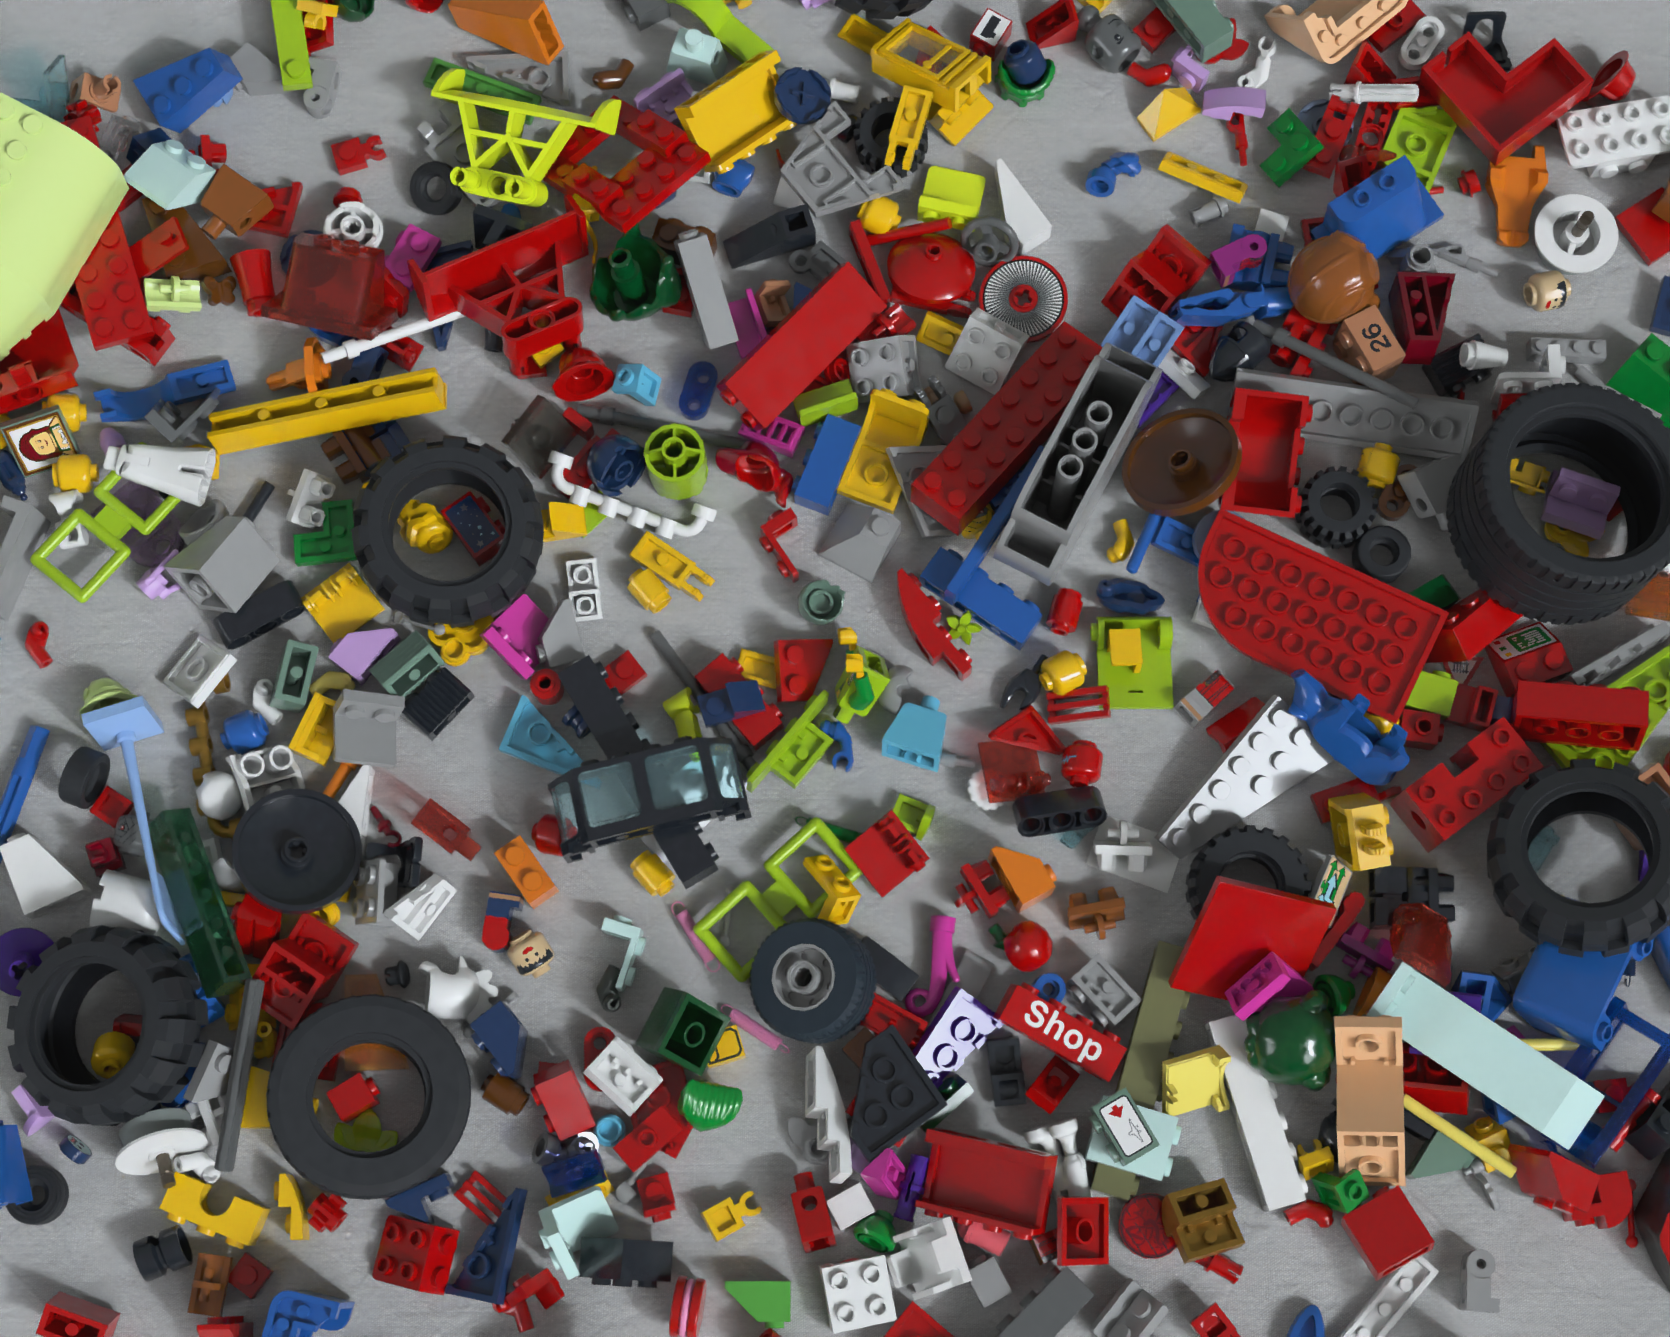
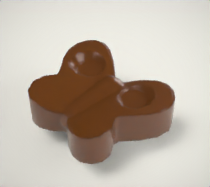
M210 276L205 277L201 281L202 289L209 296L207 299L209 305L216 306L221 302L226 306H230L235 302L233 291L237 283L233 276H228L221 282H217Z

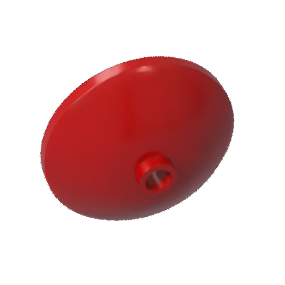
M933 232L901 239L892 247L888 255L887 274L891 283L900 293L917 302L943 304L962 297L971 288L975 278L976 266L973 256L961 246V242L942 233Z

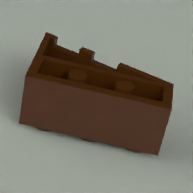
M148 197L141 199L151 231L173 216L177 217L189 245L187 251L163 266L168 279L171 276H179L180 280H197L201 283L207 276L215 278L232 272L224 257L184 207L165 210Z

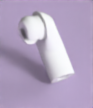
M260 679L253 689V708L272 725H276L282 719L283 713L277 708L269 706L274 687L273 683L269 679Z
M205 1152L187 1154L174 1159V1168L178 1173L192 1170L200 1179L209 1184L216 1182L220 1177V1171L214 1168L215 1161Z

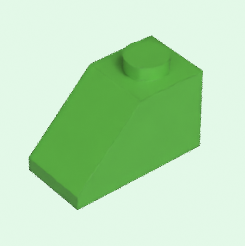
M725 1281V1289L757 1322H765V1328H784V1322H791V1281Z

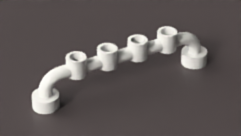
M554 450L550 452L548 462L553 463L551 469L552 482L558 490L570 495L568 502L585 508L589 502L599 506L598 513L615 518L616 513L628 517L626 523L642 529L646 523L656 527L655 534L672 539L673 534L683 537L694 536L703 530L707 521L714 522L717 511L694 503L691 515L696 516L694 522L684 525L572 484L565 480L563 470L564 468L571 469L574 458Z

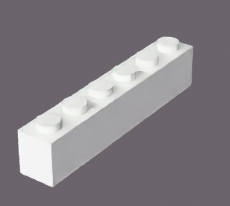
M1236 1015L1208 1022L1204 1026L1211 1047L1220 1045L1231 1056V1062L1227 1064L1224 1071L1225 1090L1263 1210L1267 1212L1305 1201L1304 1193H1308V1187L1303 1174H1298L1294 1163L1298 1161L1296 1149L1292 1142H1287L1284 1130H1287L1288 1127L1283 1112L1277 1111L1274 1099L1277 1098L1275 1085L1265 1079L1260 1071L1250 1066L1247 1061V1053L1244 1050V1041L1248 1035L1247 1018L1242 1021Z

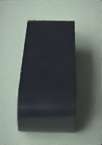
M287 580L248 599L237 613L224 612L213 620V624L226 649L233 650L299 616L305 611L306 607L302 603L303 601L293 582Z
M1094 786L1019 797L1012 805L1018 832L1025 837L1092 828L1101 825L1107 819V812L1100 790Z

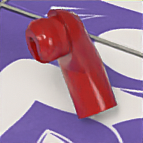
M1134 61L1127 71V75L1146 87L1165 83L1172 74L1171 67L1166 63L1146 69Z
M37 621L32 624L25 640L26 650L40 669L49 666L53 661L45 649L49 636V627L43 621Z

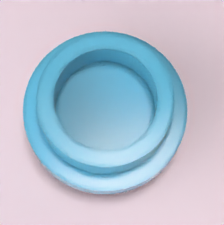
M607 1114L597 1120L596 1126H594V1135L601 1145L614 1147L625 1137L626 1126L620 1117Z

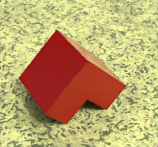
M1458 683L1450 716L1444 719L1443 722L1482 732L1490 726L1499 690L1482 685L1472 687Z

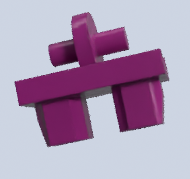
M1355 922L1335 945L1348 953L1345 954L1341 961L1351 967L1348 976L1355 979L1360 972L1370 978L1374 971L1370 967L1375 968L1377 966L1385 971H1391L1395 964L1392 958L1397 945L1381 937L1374 949L1368 947L1363 943L1370 930L1358 922Z

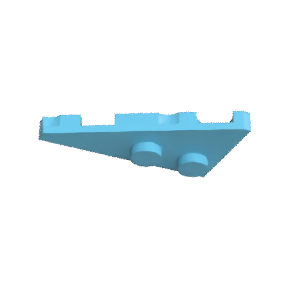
M522 695L501 742L499 751L559 775H563L573 768L581 767L580 764L584 761L535 708L530 700ZM599 778L581 782L598 790L601 789L603 784Z

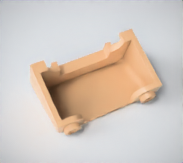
M1316 0L1298 16L1292 7L1278 5L1265 14L1264 17L1274 33L1317 61L1334 64L1406 6L1408 0Z

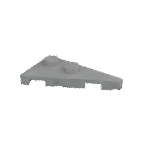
M560 51L549 66L521 54L466 56L468 69L561 105L570 106L568 51Z

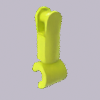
M690 687L684 688L662 703L667 714L675 722L678 738L684 736H691L692 739L702 737L696 716L699 714L700 708L698 705L694 706L690 699V695H692ZM699 752L689 755L692 762H701Z

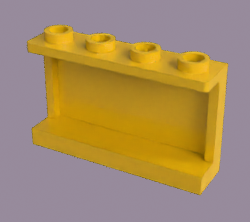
M777 50L759 52L674 108L689 141L709 152L711 161L703 167L705 172L723 174L734 168L733 163L735 161L752 156L756 152V147L773 142L777 138L776 134L778 132L789 130L797 125V123L785 118L774 103L773 91L779 78L774 65L781 61Z

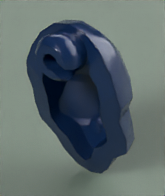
M1122 578L1108 581L1107 579L1102 580L1098 583L1096 590L1099 602L1109 610L1117 613L1129 612L1144 615L1148 612L1159 610L1165 602L1164 597L1159 592L1149 588L1145 583Z

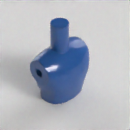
M745 159L735 161L733 163L734 168L726 173L718 174V172H714L712 187L721 194L738 198L742 191L750 184L755 171V167L745 161Z

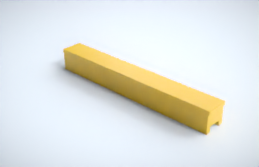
M433 367L213 412L209 414L212 426L211 432H207V438L217 450L216 453L222 455L447 409V384L443 382L438 371Z

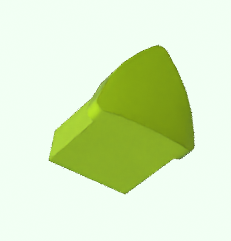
M899 794L893 812L911 834L916 835L915 839L922 841L930 828L936 806L927 805Z

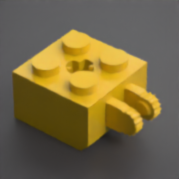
M1364 792L1329 798L1328 805L1335 856L1352 871L1390 866V855H1393L1394 849L1392 840L1387 836L1386 825L1389 824L1387 807Z

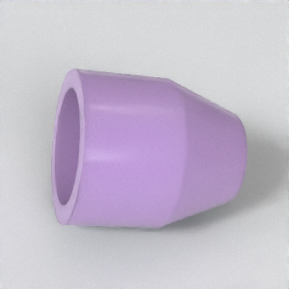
M111 427L105 428L100 432V447L105 456L109 446L121 448L123 444H127L123 436Z

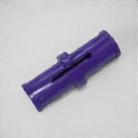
M911 1153L904 1182L901 1181L899 1188H902L893 1215V1217L909 1222L914 1221L913 1218L917 1208L915 1207V1200L919 1199L920 1194H924L925 1188L922 1186L930 1160L929 1158Z

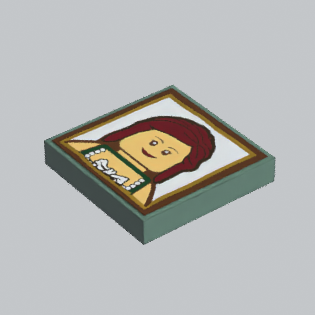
M59 404L0 423V430L25 478L52 470V464L57 463L58 458L62 455L82 454Z

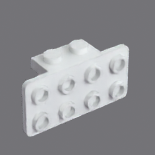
M1668 95L1570 111L1556 120L1568 166L1572 169L1587 167L1590 178L1597 176L1610 178L1618 173L1627 171L1632 174L1639 173L1648 167L1655 155L1670 153V96Z

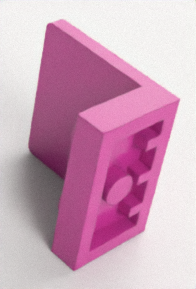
M522 594L512 603V606L507 608L479 635L520 679L527 680L535 672L533 669L539 664L535 645H539L538 637L549 618L526 594Z
M1271 951L1225 992V995L1234 1014L1244 1021L1256 1011L1261 1012L1263 1007L1275 997L1306 995L1309 991L1313 990L1311 983Z

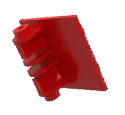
M892 810L887 812L844 848L881 898L914 871L918 872L926 866L925 862L930 859Z

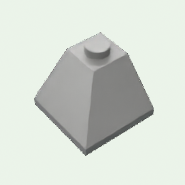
M847 503L820 550L819 556L872 583L901 533V521L876 508Z

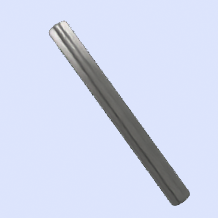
M256 978L246 979L214 1165V1168L221 1172H232L235 1165L265 985L263 980Z

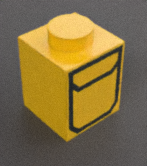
M737 1025L726 1027L708 1062L710 1069L746 1058Z

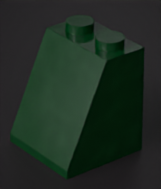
M664 987L635 1044L666 1061L702 1076L731 1018L685 991Z

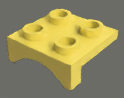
M1216 1045L1162 1061V1113L1176 1116L1212 1105L1218 1113L1229 1110L1230 1103L1225 1090L1224 1071L1227 1064L1231 1062V1056L1220 1045Z

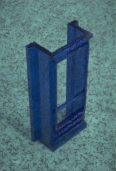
M1616 996L1610 1001L1605 1012L1611 1020L1613 1034L1611 1039L1605 1044L1602 1052L1580 1045L1564 1069L1603 1094L1605 1100L1618 1107L1604 1128L1589 1120L1569 1150L1536 1129L1538 1134L1592 1169L1596 1167L1670 1059V1033H1665L1629 1011L1626 1002ZM1625 1024L1654 1041L1660 1047L1620 1103L1594 1087L1592 1082H1586L1585 1079Z

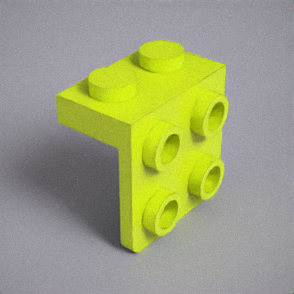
M931 166L928 169L923 195H920L917 221L927 222L950 217L952 228L963 230L968 222L978 218L986 183L985 177Z

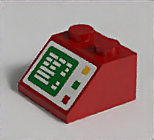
M1541 622L1498 636L1485 647V651L1506 697H1514L1518 680L1524 681L1533 678L1545 683H1553L1565 678L1573 671L1561 641Z

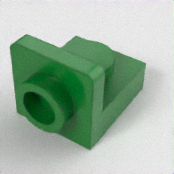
M1357 1169L1350 1170L1341 1178L1319 1172L1311 1178L1321 1202L1328 1205L1331 1209L1346 1214L1370 1196L1362 1175Z

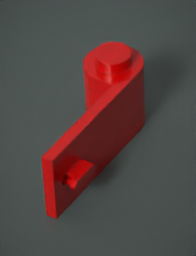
M173 216L129 247L143 295L144 279H153L151 276L153 273L189 249L177 217Z

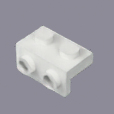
M617 1036L583 1072L629 1117L663 1081V1078L652 1065L647 1064L634 1052L630 1044L622 1041Z

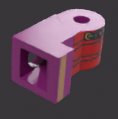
M1251 234L1210 253L1209 260L1212 263L1209 267L1221 288L1233 282L1236 272L1244 268L1258 267L1262 263L1267 251L1266 240L1260 235Z

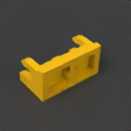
M315 692L288 746L294 754L324 767L334 750L333 706L336 703L335 700Z

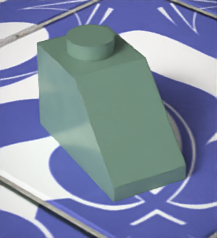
M1435 1129L1430 1140H1426L1406 1171L1405 1176L1410 1180L1458 1171L1462 1167L1467 1169L1476 1155Z

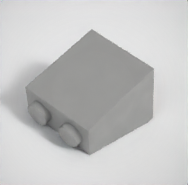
M225 516L164 565V568L200 609L237 613L280 559L273 552V546L256 532V527L250 519L244 516Z

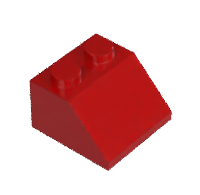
M1509 1144L1508 1152L1512 1164L1517 1167L1515 1173L1521 1191L1533 1197L1535 1205L1552 1210L1554 1207L1573 1215L1574 1210L1588 1213L1601 1175L1552 1151Z

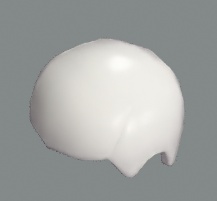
M218 770L205 773L202 776L204 779L202 784L196 789L199 808L206 816L217 820H224L234 816L243 803L234 775Z

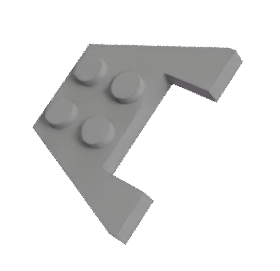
M836 101L830 104L824 117L816 122L813 126V131L807 139L799 144L780 169L781 176L802 202L807 204L808 209L815 218L897 193L904 189V183L892 168L887 165L862 181L829 140L851 126V119Z

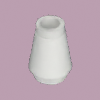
M1471 340L1469 343L1464 342L1462 344L1459 361L1460 365L1467 367L1468 370L1504 367L1508 361V351L1505 348Z

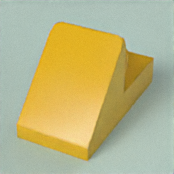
M548 502L549 509L541 510L544 525L543 543L588 536L584 507L569 503Z

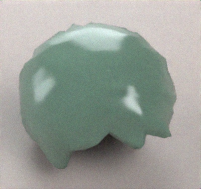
M825 579L812 581L803 587L798 596L799 613L809 623L816 625L828 624L841 614L845 599L844 594L846 592L841 590L838 585L831 586Z

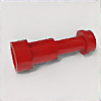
M1648 1085L1638 1090L1641 1096L1626 1112L1622 1111L1608 1127L1604 1125L1596 1134L1603 1143L1616 1153L1625 1144L1623 1140L1637 1126L1636 1120L1651 1104L1657 1105L1661 1099L1660 1095Z

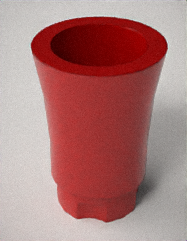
M249 249L232 255L229 260L236 274L243 304L246 306L248 316L256 318L265 317L276 312L271 252L266 249Z

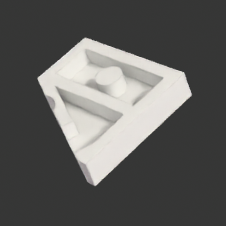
M435 873L386 909L383 914L419 941L457 890Z

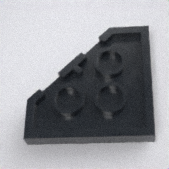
M893 1024L864 1044L849 1133L867 1162H871L886 1148L892 1147L948 1106Z

